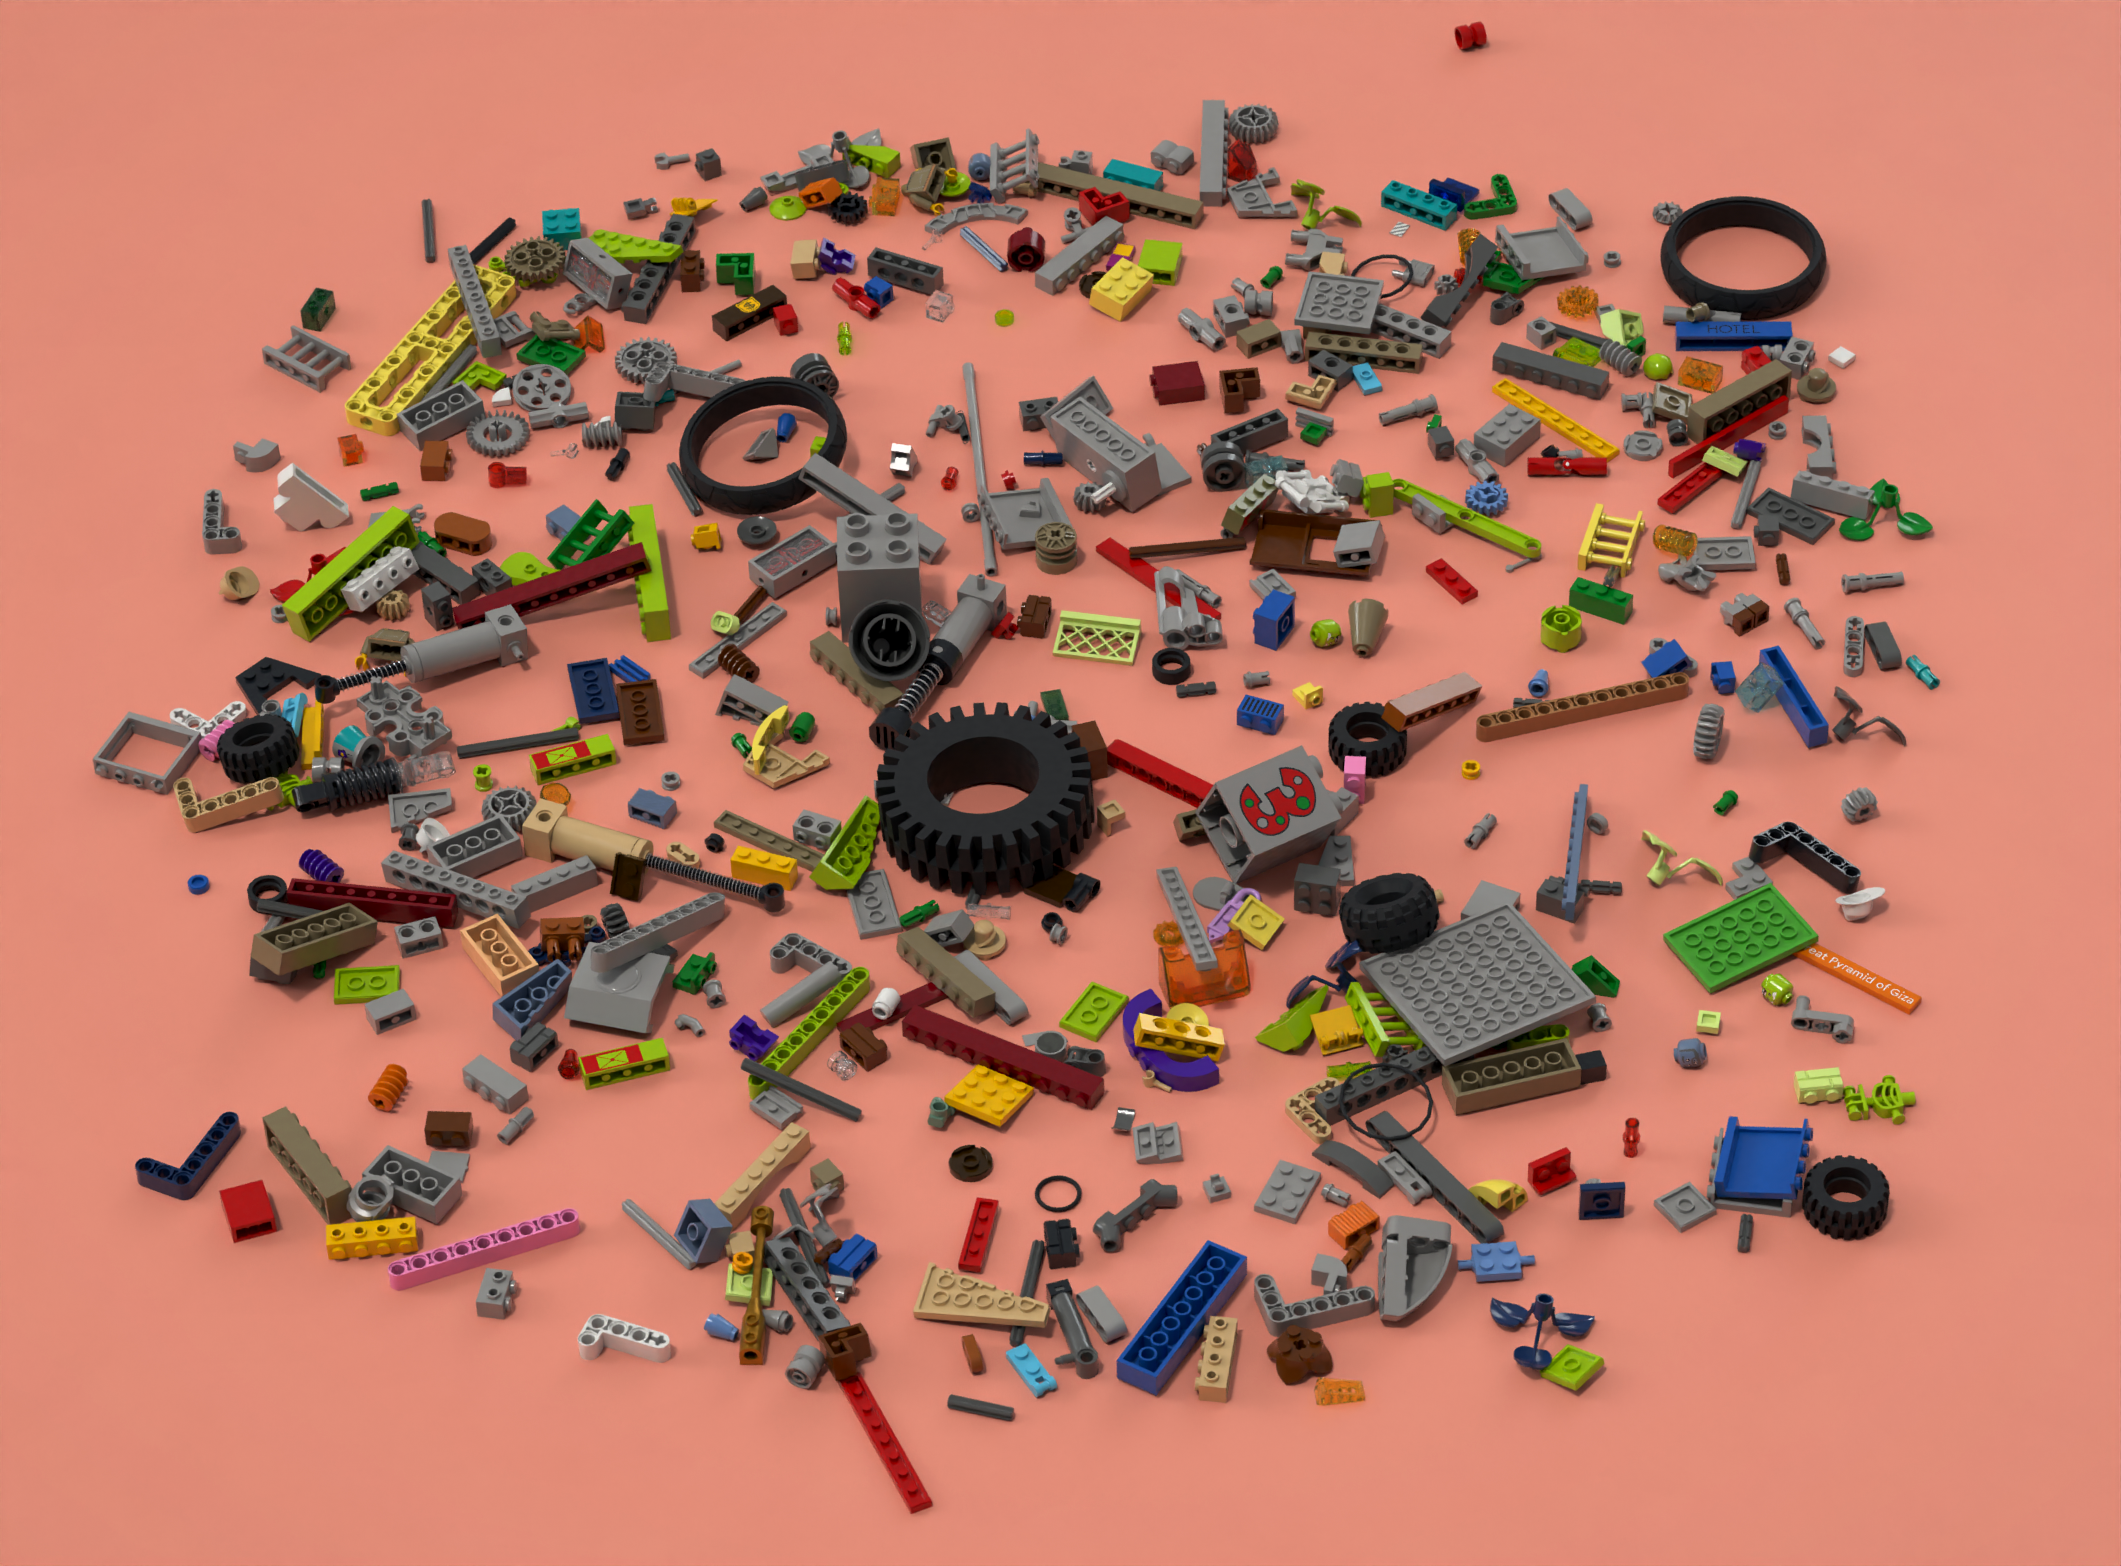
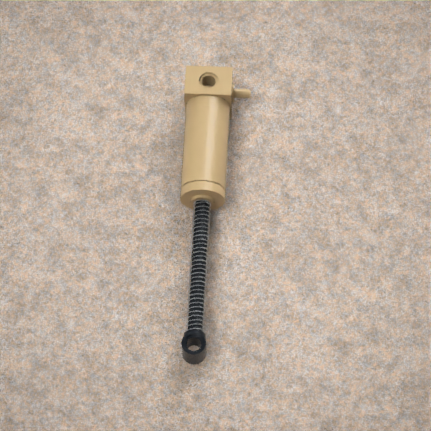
M540 798L522 825L525 855L552 863L556 855L574 860L587 855L594 866L613 871L615 855L621 852L625 855L629 854L647 859L645 875L648 869H652L667 875L670 873L672 875L675 874L682 879H691L692 882L710 887H719L721 890L726 889L729 893L735 892L736 895L758 900L760 904H764V908L767 911L773 913L781 911L785 906L784 888L781 884L769 883L759 887V885L755 886V884L741 882L740 879L737 881V879L733 880V877L726 878L722 874L717 875L718 873L715 874V872L711 873V871H704V869L700 870L696 866L693 868V866L689 867V864L682 865V863L678 864V861L673 862L671 859L667 860V858L653 856L654 846L652 841L568 817L567 806L564 804Z

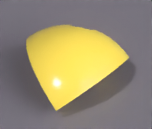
M1486 1180L1469 1189L1483 1205L1489 1202L1497 1209L1503 1205L1511 1212L1528 1201L1526 1190L1518 1184L1507 1180Z

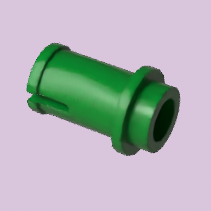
M1272 266L1265 277L1260 280L1261 285L1269 289L1276 280L1282 278V269L1279 266Z
M736 733L731 738V744L740 751L743 758H747L746 752L750 754L752 747L746 741L744 734Z
M1733 790L1725 791L1723 797L1713 805V808H1716L1714 811L1719 815H1723L1732 805L1737 804L1738 795Z

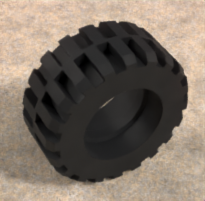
M1354 703L1351 707H1344L1342 712L1336 713L1331 720L1328 739L1329 756L1342 771H1344L1345 756L1366 757V776H1371V778L1377 777L1379 774H1382V776L1388 774L1390 770H1395L1404 761L1407 753V729L1398 732L1381 718L1385 710L1381 703ZM1371 737L1379 740L1373 742H1363L1356 739Z
M265 714L264 716L256 715L253 718H246L242 722L233 724V727L227 728L225 733L221 734L217 743V752L226 776L234 782L242 784H252L266 778L279 777V774H284L288 771L289 767L292 768L295 765L300 752L291 723L284 717L279 715L272 716L270 714Z
M1837 1155L1833 1159L1830 1157L1823 1160V1163L1818 1162L1807 1173L1802 1200L1804 1215L1808 1221L1810 1220L1809 1223L1815 1229L1818 1227L1819 1232L1824 1235L1826 1233L1830 1234L1832 1238L1843 1237V1240H1850L1851 1237H1855V1239L1862 1238L1864 1234L1868 1236L1874 1232V1229H1879L1886 1219L1890 1193L1888 1180L1881 1170L1878 1171L1876 1165L1867 1163L1866 1159H1856L1855 1156L1848 1155V1157ZM1841 1192L1851 1193L1860 1197L1861 1200L1842 1202L1832 1198L1830 1195Z

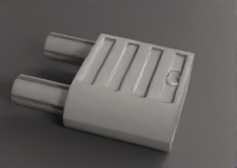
M1414 259L1412 261L1407 260L1413 269L1410 283L1425 287L1434 273L1435 265ZM1399 260V265L1406 266L1407 268L1404 272L1393 270L1392 276L1402 278V281L1406 282L1410 274L1409 268L1403 261Z

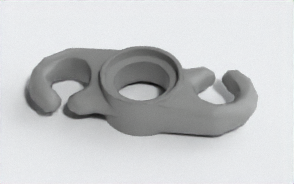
M592 290L593 292L597 293L599 297L601 296L597 291ZM580 293L564 304L563 310L567 314H575L576 311L589 310L591 306L598 302L587 293Z

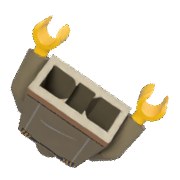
M936 164L927 165L925 168L911 173L908 183L901 186V192L909 197L910 202L925 210H932L934 216L937 217L941 215L939 211L945 212L942 204L933 205V203L937 201L946 176L948 182H957V170L950 168L946 171L945 168L938 167Z
M383 628L375 634L368 636L361 649V656L355 659L357 670L360 665H362L364 671L369 668L367 657L392 661L398 660L400 662L401 647L415 643L410 638V632L400 629Z

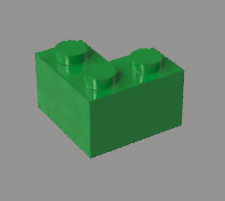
M754 253L716 254L717 283H734L735 295H753L756 271Z

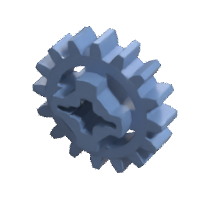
M1484 481L1483 484L1476 482V486L1470 485V489L1466 490L1465 503H1467V508H1472L1475 512L1479 511V514L1486 513L1489 516L1493 512V514L1497 515V510L1503 512L1504 507H1507L1508 493H1506V488L1501 489V484L1494 485V481L1491 483Z

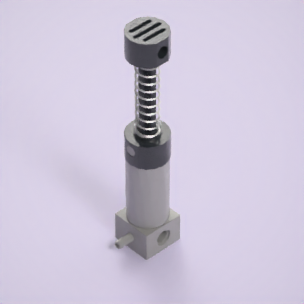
M983 574L977 576L968 575L957 590V606L930 641L928 656L923 665L918 669L920 674L916 675V679L909 685V689L902 695V699L898 700L895 708H884L870 725L869 737L877 747L884 751L887 748L895 750L894 740L900 734L910 738V726L913 725L912 718L919 711L927 697L930 696V693L937 685H946L954 678L986 630L993 631L1007 614L1006 585L985 579Z

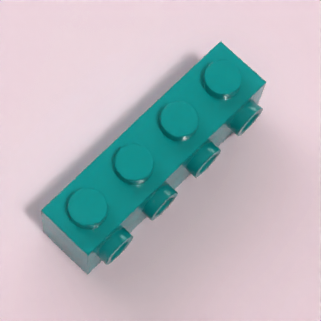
M1392 180L1381 192V207L1444 231L1457 219V204Z

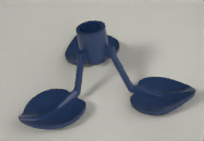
M1356 940L1352 943L1347 941L1327 961L1326 969L1330 967L1334 969L1337 966L1342 972L1336 979L1337 985L1314 975L1306 976L1290 991L1286 1000L1287 1008L1290 1009L1291 1002L1313 980L1325 985L1327 984V986L1336 989L1338 992L1342 989L1347 993L1351 982L1358 981L1348 973L1342 961L1358 952H1362L1359 943Z
M1543 1293L1536 1296L1535 1303L1531 1304L1529 1311L1522 1306L1502 1302L1495 1298H1492L1490 1304L1492 1318L1498 1324L1506 1327H1517L1519 1323L1524 1324L1531 1314H1534L1535 1319L1538 1320L1534 1347L1520 1346L1514 1350L1513 1357L1518 1364L1535 1370L1546 1369L1552 1360L1549 1351L1538 1349L1543 1321H1547L1551 1317L1553 1325L1558 1326L1561 1333L1569 1336H1582L1589 1331L1595 1316L1573 1313L1555 1314L1553 1297Z

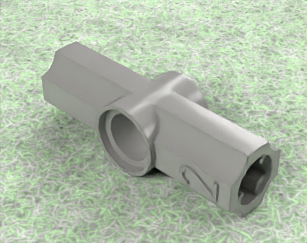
M1188 308L1181 310V313L1178 315V321L1189 330L1191 337L1195 341L1202 340L1211 349L1216 351L1222 349L1226 343L1225 337L1214 329L1210 319H1202Z
M586 402L566 406L562 403H554L549 409L528 413L531 429L550 425L556 428H563L569 422L589 418Z
M1466 438L1460 440L1455 446V451L1468 465L1469 473L1477 476L1482 483L1484 481H1487V483L1494 481L1495 485L1499 480V474L1486 460V453L1478 450Z

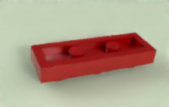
M1442 558L1426 566V573L1459 603L1464 604L1478 597V590Z

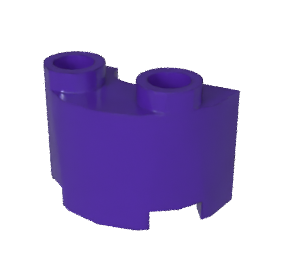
M823 238L818 256L821 267L826 272L837 275V272H846L847 274L853 270L856 255L846 249H835V243Z
M1739 439V442H1735L1733 454H1737V457L1740 459L1754 460L1761 463L1762 458L1759 456L1761 452L1765 453L1767 443Z
M743 1015L729 1030L730 1046L734 1050H740L753 1061H757L779 1038L778 1035L768 1029L765 1031L761 1030L757 1026V1022L746 1015Z

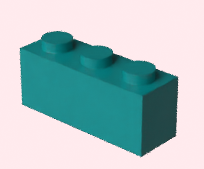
M1111 159L1103 171V178L1161 191L1163 188V172Z

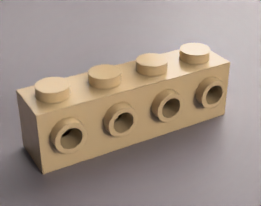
M1210 1316L1209 1325L1204 1327V1338H1207L1206 1342L1201 1344V1356L1204 1357L1203 1360L1199 1359L1198 1373H1201V1375L1196 1377L1195 1391H1199V1400L1222 1403L1227 1401L1238 1333L1237 1318Z

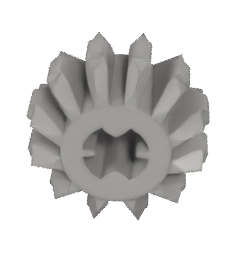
M1096 482L1080 483V486L1075 488L1073 496L1078 510H1083L1084 513L1087 511L1093 513L1094 510L1100 511L1101 508L1105 507L1106 499L1098 504H1095L1093 499H1091V495L1101 489L1103 485H1097Z
M1859 787L1855 791L1852 790L1850 794H1846V798L1841 801V808L1845 816L1852 822H1860L1863 818L1867 819V816L1873 814L1872 811L1877 809L1878 801L1867 787Z

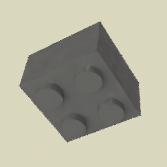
M1299 863L1294 879V910L1336 916L1341 895V869Z

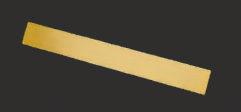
M1504 378L1492 386L1494 394L1515 407L1541 419L1542 424L1593 456L1607 457L1608 463L1620 454L1619 448L1510 380Z

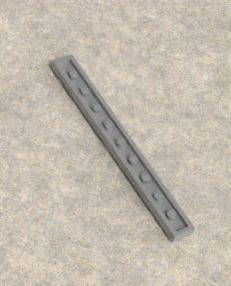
M1178 868L1156 869L1157 879L1196 971H1210L1211 969L1218 968L1217 958Z

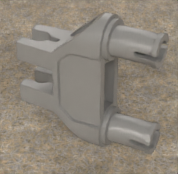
M1292 229L1291 242H1306L1307 247L1303 255L1286 253L1285 265L1302 266L1304 270H1315L1319 268L1322 252L1342 254L1343 238L1328 236L1319 229H1310L1308 231Z

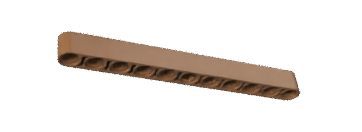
M1678 672L1481 715L1476 720V738L1481 742H1491L1682 700L1688 696L1689 677L1685 673Z

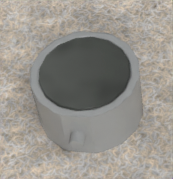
M1057 1031L1042 1032L1035 1039V1052L1064 1062L1067 1058L1068 1040Z

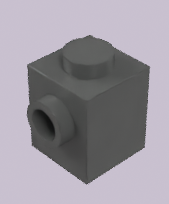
M713 148L696 153L695 168L704 181L722 176L720 157Z
M1447 426L1428 430V446L1435 459L1454 455V439Z
M1758 515L1757 526H1754V538L1758 539V546H1778V515Z

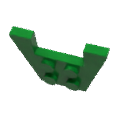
M1496 250L1495 254L1497 256L1493 262L1485 265L1488 269L1483 274L1482 285L1491 289L1507 291L1511 294H1519L1545 277L1522 280L1512 265L1498 262L1501 258V251Z

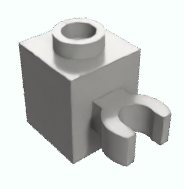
M1074 150L1072 159L1065 156L1061 157L1059 167L1091 175L1093 171V154L1088 151Z

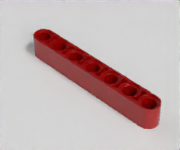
M1115 739L1107 747L1108 765L1196 808L1200 806L1213 787V784L1122 740Z

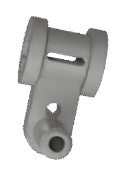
M1068 208L1064 212L1065 228L1073 233L1061 236L1062 243L1076 240L1091 228H1081V213L1077 208Z
M937 405L934 414L930 416L928 421L929 426L926 435L932 437L936 428L946 426L950 431H954L962 425L963 419L955 413L952 405L944 407Z

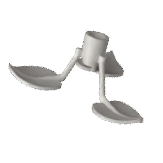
M880 129L865 133L852 142L845 131H836L832 135L833 142H831V148L820 144L798 151L800 159L807 166L811 165V158L828 153L832 157L834 149L844 153L851 179L840 183L847 185L848 188H858L867 184L870 174L864 166L860 165L852 168L847 150L849 145L881 146Z
M831 1183L824 1185L800 1204L802 1208L809 1203L811 1206L808 1209L809 1212L813 1209L819 1221L818 1224L812 1227L813 1233L797 1224L781 1231L772 1240L779 1239L783 1235L796 1230H801L810 1236L812 1240L816 1238L822 1247L836 1239L837 1235L826 1222L820 1207L823 1202L829 1199L839 1198L838 1187L829 1190ZM823 1195L822 1197H820L818 1200L815 1201V1198H816V1197Z

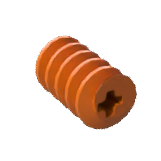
M397 1064L387 1065L368 1095L369 1102L379 1110L391 1111L393 1105L404 1091V1087L408 1084L406 1070Z

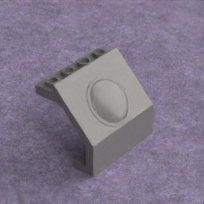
M589 942L569 986L564 1018L641 1033H652L653 1024H650L654 1000L664 976L667 973L674 972L675 965L669 964L670 956L646 953L608 972L598 973L591 970V948L599 943Z

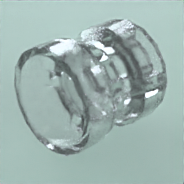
M837 1051L832 1054L827 1062V1067L832 1072H837V1076L843 1081L851 1079L857 1071V1064L853 1060L848 1059V1056L843 1051Z

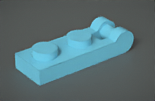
M304 693L296 695L295 698L290 697L286 699L281 717H284L291 723L296 737L299 736L304 705L308 703L307 696Z
M1026 1343L1006 1352V1359L1035 1397L1043 1395V1392L1048 1389L1052 1391L1057 1388L1054 1377L1049 1375Z

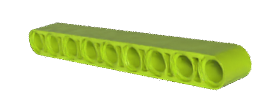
M865 967L852 969L761 1065L788 1076L837 1026L836 1023L840 1022L870 991L868 969ZM752 1074L748 1077L749 1096L752 1100L763 1091H768L769 1086L772 1085L775 1088L778 1086Z

